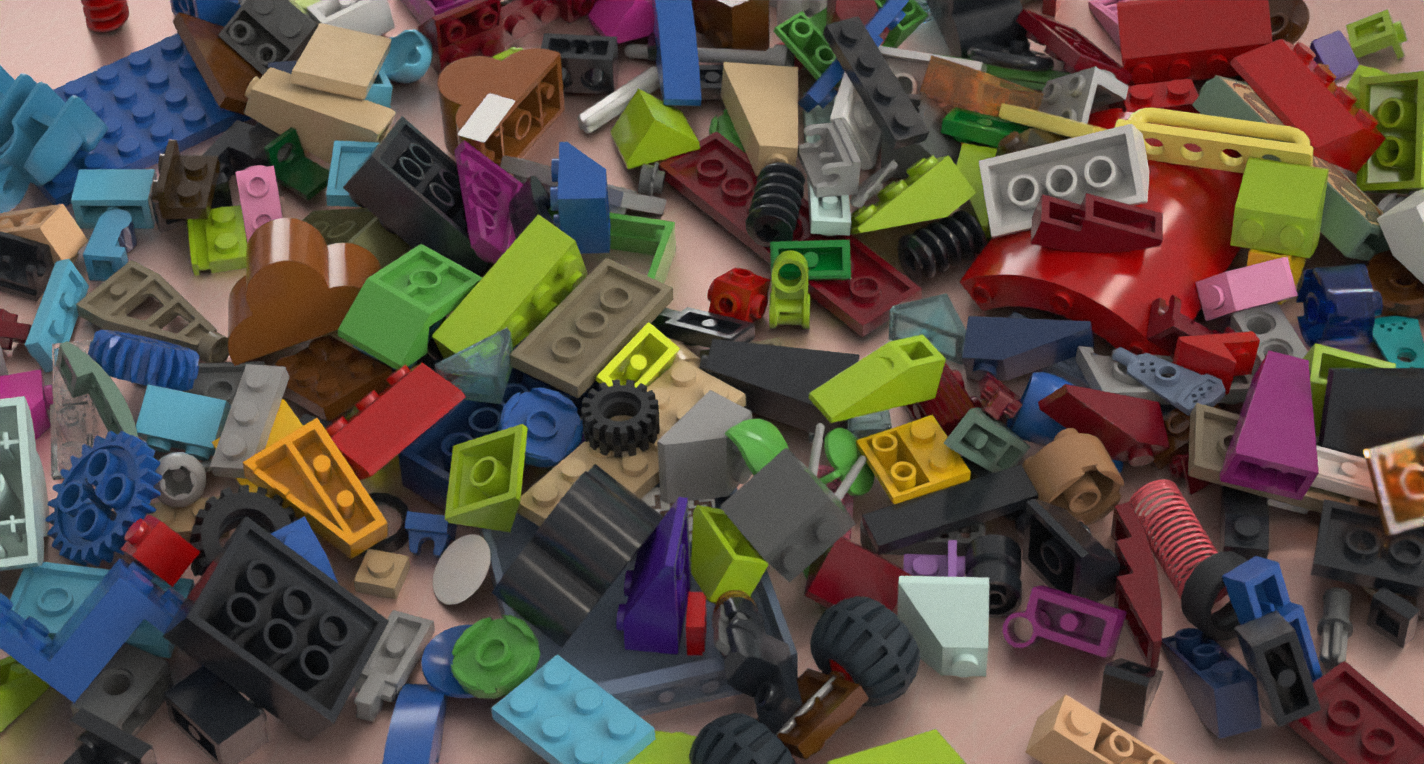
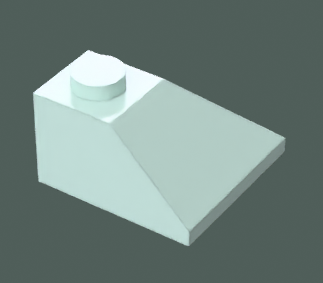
M899 576L897 618L907 626L909 632L916 640L920 651V659L942 676H986L989 632V577Z

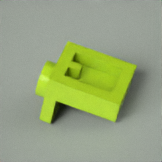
M1388 9L1346 25L1351 48L1356 59L1391 45L1398 59L1405 56L1402 43L1408 41L1401 21L1393 22Z

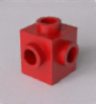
M733 268L712 281L707 294V299L710 301L708 312L753 323L763 317L766 311L771 279L756 275L747 269Z

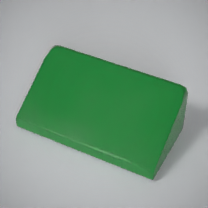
M850 240L770 242L771 275L774 260L784 251L792 250L799 252L807 260L809 268L808 281L851 280ZM789 263L781 266L779 273L786 280H795L801 275V270L795 264Z

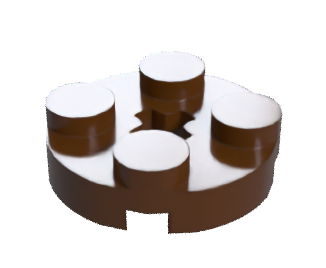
M1391 250L1374 255L1369 261V266L1364 269L1361 290L1367 301L1378 308V314L1381 317L1395 315L1408 317L1424 314V284L1393 256ZM1396 280H1400L1403 284L1406 285L1397 284Z

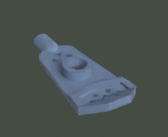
M1122 347L1117 348L1113 354L1112 359L1125 365L1129 376L1188 416L1196 403L1214 407L1225 397V388L1222 380L1209 374L1201 375L1149 353L1135 355ZM1162 374H1172V375H1174V376H1173V377L1166 378V377H1163V376H1161V375H1162Z

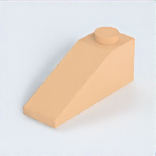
M63 204L0 213V231L49 245L54 265L55 262L70 259L73 263L79 257L78 251L88 242V239Z

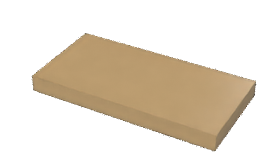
M320 23L294 66L290 83L364 100L390 51L392 39Z

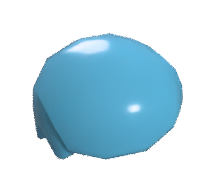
M415 29L404 30L398 36L390 37L392 39L390 51L382 65L388 79L402 84H411L421 79L432 61L433 49L430 40Z

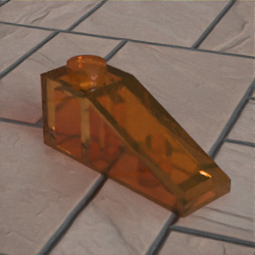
M932 55L920 88L922 95H927L932 100L1001 118L999 112L1002 103L1039 111L1044 96L1043 93Z

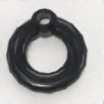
M1009 39L1008 46L973 44L968 49V57L971 60L991 66L1032 72H1046L1054 68V59L1051 56L1030 49L1031 42Z

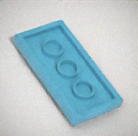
M43 562L42 566L23 568L10 598L14 605L12 610L25 620L28 616H31L40 621L50 631L48 637L53 639L110 570ZM156 577L152 580L153 583L164 591L170 587L185 598L195 586L193 579L180 578L173 587ZM145 619L125 642L155 656L171 658L175 648L174 644L162 637L164 633Z

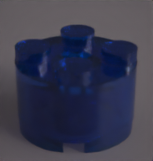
M1364 264L1327 266L1303 271L1297 285L1298 296H1296V303H1303L1304 316H1297L1301 334L1307 345L1313 347L1317 343L1334 348L1371 344L1375 316L1382 313L1383 302L1381 294L1378 291H1373L1366 266Z

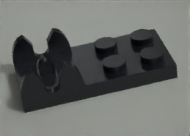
M1324 499L1311 575L1378 590L1384 586L1393 593L1417 598L1416 608L1420 609L1419 615L1424 619V520Z

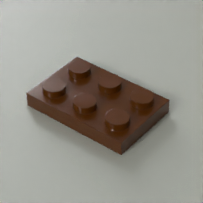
M330 335L312 340L305 349L294 355L285 356L275 363V366L285 367L290 376L283 396L326 421H330L348 411L371 391L375 390L378 393L389 387L390 384L386 379L392 374L391 368Z

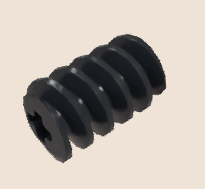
M772 163L761 169L757 177V184L754 188V195L752 196L749 213L746 218V231L755 243L765 248H770V242L793 240V232L796 228V220L798 219L801 200L804 196L803 186L806 181L802 172L796 167L787 163Z
M961 210L953 213L951 217L947 216L941 218L939 222L928 224L926 228L917 229L913 234L902 236L898 241V258L905 274L913 282L921 283L922 275L926 278H932L936 270L945 272L949 268V264L958 266L962 258L966 261L973 259L975 252L979 255L985 248L987 240L977 220L970 213Z

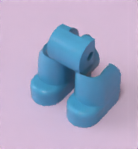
M1 65L0 213H5L14 209L21 202L30 182L37 186H43L53 180L67 166L78 150L85 152L93 151L108 131V127L80 97L72 95L65 103L48 84L44 82L36 83L31 76L25 73L19 74L15 80Z

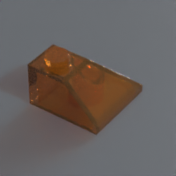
M1424 433L1383 442L1363 450L1385 535H1392L1424 526Z

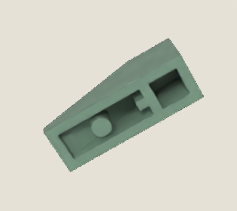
M980 407L970 409L944 441L947 447L992 473L1016 466L1030 449V446L1000 420L995 421L983 412Z

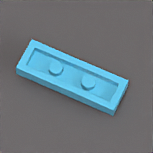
M70 259L55 262L25 343L29 354L35 358L45 373L58 370L56 362L59 345L70 341L79 316L76 304L86 296L89 288L88 283Z

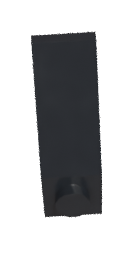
M1221 485L1219 552L1233 551L1246 560L1255 556L1267 559L1269 551L1267 498Z

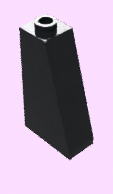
M712 339L709 355H702L700 369L745 393L746 406L744 408L753 413L814 434L817 424L822 423L824 425L823 437H826L829 431L836 428H844L850 431L852 418L830 423L809 399V393L857 363L860 359L859 354Z

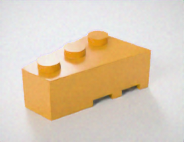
M315 418L242 462L246 479L257 487L268 489L266 494L271 498L275 494L284 499L282 504L284 508L291 506L296 513L295 517L298 519L305 516L312 530L350 559L388 537V522L318 418Z

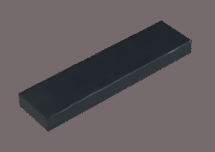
M1017 465L863 514L862 525L877 554L882 555L1025 509L1028 501L1033 498L1038 500L1039 494L1022 465Z

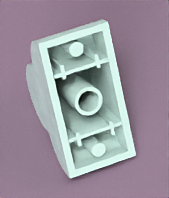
M24 396L0 399V571L42 566L44 560V537L48 536L47 532L49 531V523L46 522V518L49 516V506L47 505L48 495L44 471L36 451L34 427L29 405Z

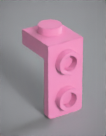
M251 166L243 171L236 172L247 243L254 231L261 225L271 220L283 218L274 166Z

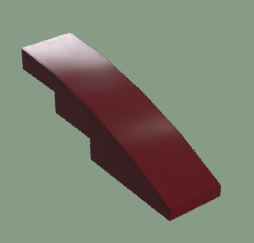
M1131 502L1115 505L1111 535L1116 542L1114 554L1120 563L1114 607L1127 612L1124 621L1125 627L1146 665L1157 669L1162 643V599L1158 572L1147 535Z

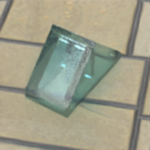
M947 293L892 306L889 311V340L895 341L923 334L946 360L960 365L963 364L962 355L966 329Z
M505 328L436 363V373L459 388L466 396L463 400L501 404L512 371L510 354L513 352L511 332Z

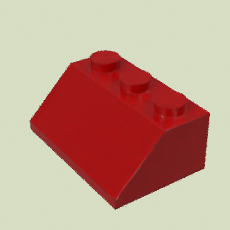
M423 363L410 369L404 364L386 379L390 384L389 387L379 395L375 390L368 393L355 404L359 411L349 420L341 416L325 430L359 481L373 476L466 397L464 393Z

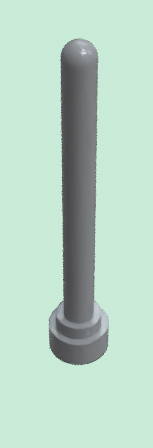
M629 44L625 47L624 53L628 58L648 59V45ZM776 44L774 48H768L767 51L697 47L698 60L703 63L723 64L724 62L794 67V54L786 45Z

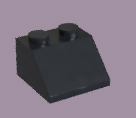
M1034 498L1028 501L1026 505L1022 560L1048 587L1095 602H1100L1114 594L1120 571V563L1114 552L1108 548L1105 549L1092 536L1087 525L1081 521L1078 522L1066 509Z

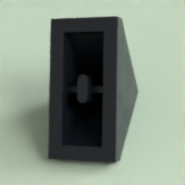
M1123 658L1106 664L1103 672L1099 713L1142 727L1164 671Z

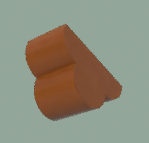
M532 48L521 50L509 55L503 61L485 56L462 58L444 68L438 78L445 146L454 156V150L465 140L498 166L501 165L503 155L523 158L565 111L561 54L549 49ZM491 93L515 100L513 106L485 142H479L458 135V132L488 94Z
M275 219L257 228L247 244L246 275L236 282L229 295L228 353L234 366L338 330L366 279L382 269L377 258L370 251L359 245L351 243L327 245L323 236L315 227L299 219Z

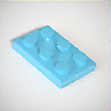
M558 654L491 708L493 720L549 764H627L655 740V728Z

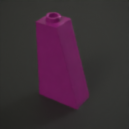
M1268 351L1252 378L1219 478L1221 482L1302 500L1319 474L1309 361Z

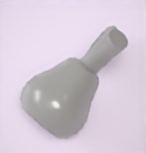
M172 452L158 460L161 464L154 472L162 475V479L153 488L161 492V495L157 498L163 504L171 507H185L194 503L203 494L206 486V473L212 471L210 468L212 459L199 462L194 456L187 453Z

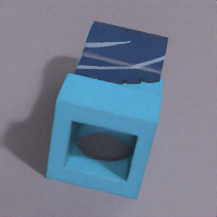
M113 209L99 217L83 253L89 280L106 281L129 262L127 253L137 245V237L132 216L126 210Z

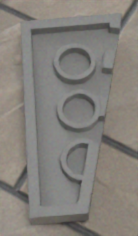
M1078 346L1075 360L1091 389L1157 401L1160 403V406L1171 405L1127 374V367L1112 359L1115 350L1112 351V356L1110 357L1093 355L1092 347ZM1154 355L1171 363L1173 361L1171 356ZM1172 374L1161 375L1166 378L1173 377ZM1252 374L1234 376L1229 394L1225 395L1218 403L1238 404L1239 402H1244L1253 378Z

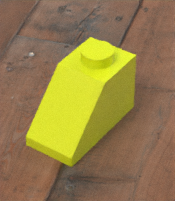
M648 322L596 376L595 380L600 384L605 382L608 387L613 386L612 380L620 379V385H626L627 380H633L635 388L640 383L649 387L671 368L680 348Z

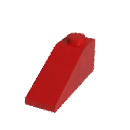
M149 514L144 520L138 519L128 529L124 537L127 542L121 548L131 562L133 560L139 562L154 577L172 587L200 553L198 549L161 520Z

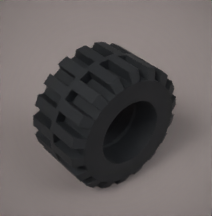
M239 485L238 493L233 494L229 487L221 490L219 499L214 496L210 497L206 501L204 510L200 509L198 511L191 531L189 542L200 551L191 565L194 577L198 575L202 577L222 549L219 542L220 537L226 532L237 528L246 516L271 534L294 522L296 513L292 507L289 506L283 509L284 499L275 494L271 499L266 496L268 489L259 486L257 493L249 492V485Z

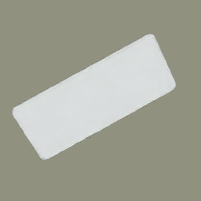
M491 93L488 94L458 132V135L479 142H485L513 106L515 100Z

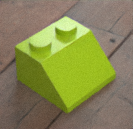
M1249 157L1235 205L1230 245L1311 258L1319 245L1329 169Z

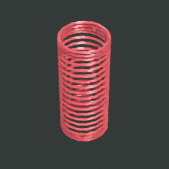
M1155 480L1140 487L1132 495L1129 502H1131L1134 510H1136L1139 502L1147 495L1161 489H1172L1162 490L1148 497L1139 506L1136 514L1147 535L1153 554L1181 599L1185 583L1196 567L1188 569L1218 552L1176 483L1170 480ZM1164 493H1174V495H1167V496L1158 498V499L1155 500L1154 502L1150 503V504L1143 510L1141 516H1139V513H1140L1141 509H1142L1151 499L1155 498V497L1158 496V495L1164 494ZM1172 498L1171 501L1162 503L1158 507L1154 508L1148 515L1144 516L1145 513L1155 504L1159 503L1160 501ZM1174 516H1177L1174 520L1168 522L1162 527H1159L1162 523L1168 521ZM1181 521L1178 525L1174 526L1166 532H1163L1166 528L1172 526L1176 522ZM1184 527L1174 535L1166 538L1170 533L1176 531L1178 528ZM1188 532L1187 534H1185V535H1184L1183 537H1181L1180 539H1178V540H1176V541H1174V542H1172V543H1169L1172 539H1174V538L1180 536V535L1183 534V533ZM1190 538L1187 542H1185V543L1182 544L1181 546L1172 549V548H1173L1175 545H1177L1178 543L1184 541L1185 539ZM1190 544H1193V545H1192L1190 548H1188L1187 550H1185V551H1183V552H1181V553H1179V554H1176L1178 551H1180V550L1183 549L1184 547H1186V546H1188V545H1190ZM1197 549V550H1196L1194 553H1192L1191 555H1189V556H1187V557H1185V558H1183V559H1180L1182 556L1186 555V554L1189 553L1190 551ZM1200 555V556H1199L1198 558H1196L1194 561H1192V562H1190V563L1184 565L1188 560L1192 559V558L1195 557V556ZM1226 586L1220 591L1214 604L1228 594Z

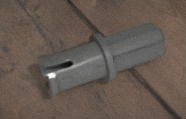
M1338 587L1327 589L1325 595L1323 594V615L1317 624V632L1321 636L1319 660L1324 663L1325 668L1330 670L1344 660L1346 661L1347 642L1353 633V625L1349 621L1352 596L1346 589Z

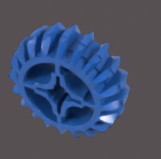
M96 331L88 350V355L110 377L145 386L153 385L178 391H187L193 388L200 368L198 366L200 357L195 350L155 338L119 331Z

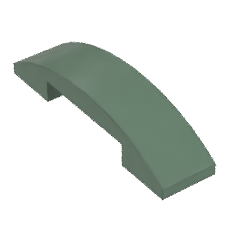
M68 341L59 345L56 367L72 398L89 394L108 431H112L117 435L120 431H124L138 438L132 413L111 377L81 349Z

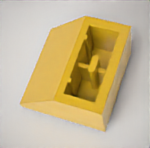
M933 415L856 440L858 450L861 455L866 457L868 466L893 504L970 481L971 471L959 453L944 444L948 437Z

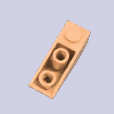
M1066 694L1037 718L1025 753L1043 764H1176Z

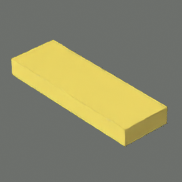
M1004 103L1001 104L999 112L1001 119L1071 138L1108 130Z

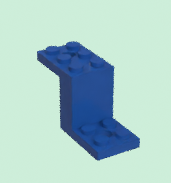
M120 558L53 639L48 637L50 631L40 621L31 616H28L25 620L12 610L13 603L0 592V649L75 703L144 619L162 633H165L186 598L170 587L164 591L153 583L154 575L139 562L133 560L131 564H128Z

